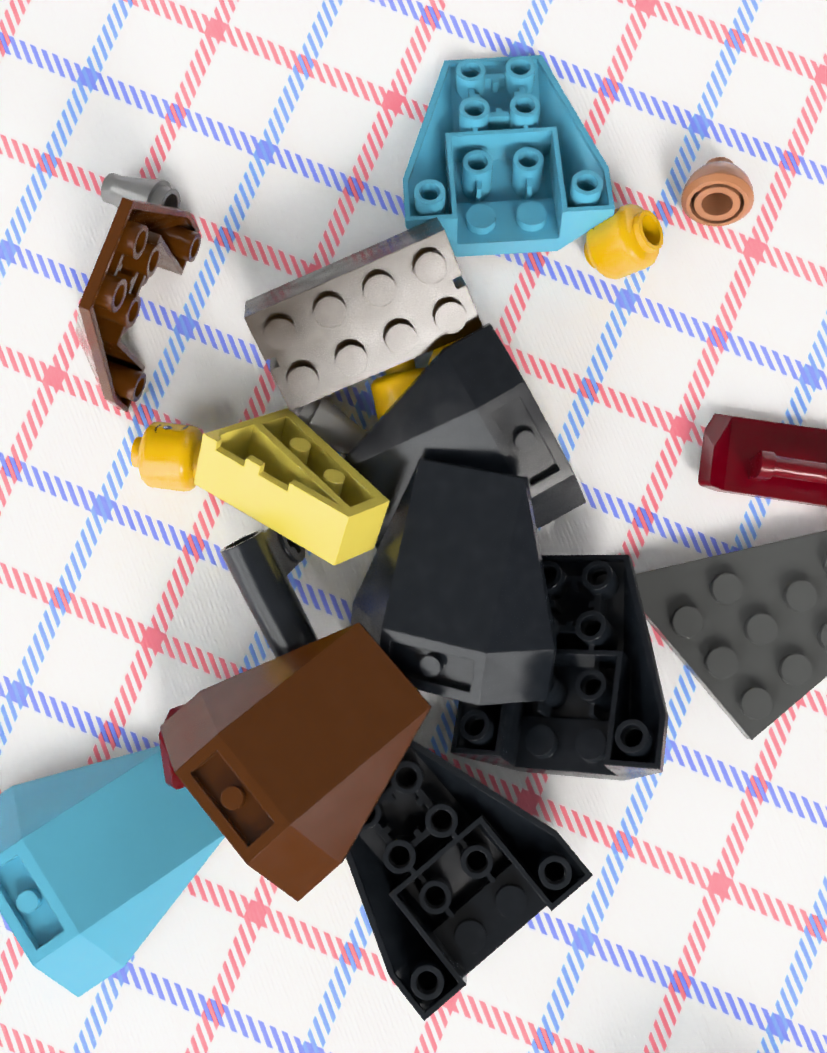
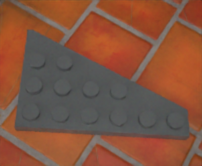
M827 530L636 574L646 620L746 739L753 740L827 677Z

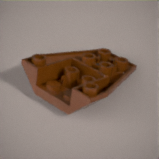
M122 197L79 303L76 336L104 399L117 409L128 412L131 402L139 400L146 384V374L143 373L145 366L120 341L122 335L133 326L138 317L141 306V299L138 296L140 290L147 283L149 277L155 273L157 267L182 275L187 261L193 262L198 254L201 234L191 213L188 211Z
M358 622L200 690L160 726V730L174 773L243 861L298 902L343 863L432 706L365 627Z

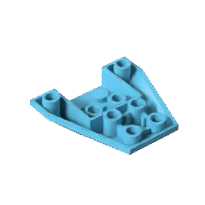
M542 55L444 60L403 177L405 227L407 229L437 217L445 229L456 257L552 252L560 250L587 233L590 229L614 216L615 205L609 167Z
M160 745L11 786L0 794V913L32 966L79 998L128 963L225 836L186 787L175 789L165 782Z

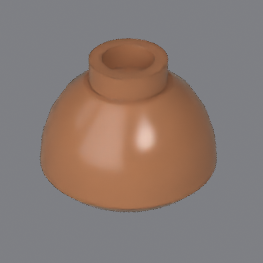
M725 157L713 158L697 169L685 184L681 197L682 209L690 219L699 224L713 227L726 226L741 220L750 212L754 203L753 186L748 175L730 159Z

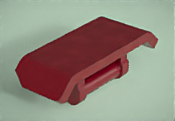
M714 413L704 430L698 483L704 488L717 492L827 508V429Z

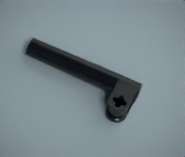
M268 528L265 531L261 529L244 535L219 551L275 658L318 640L287 576L304 560L305 548Z

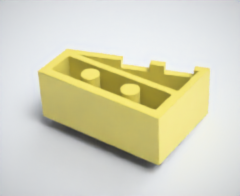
M288 408L203 433L194 480L195 485L334 566L374 549L390 501L295 413L289 411Z

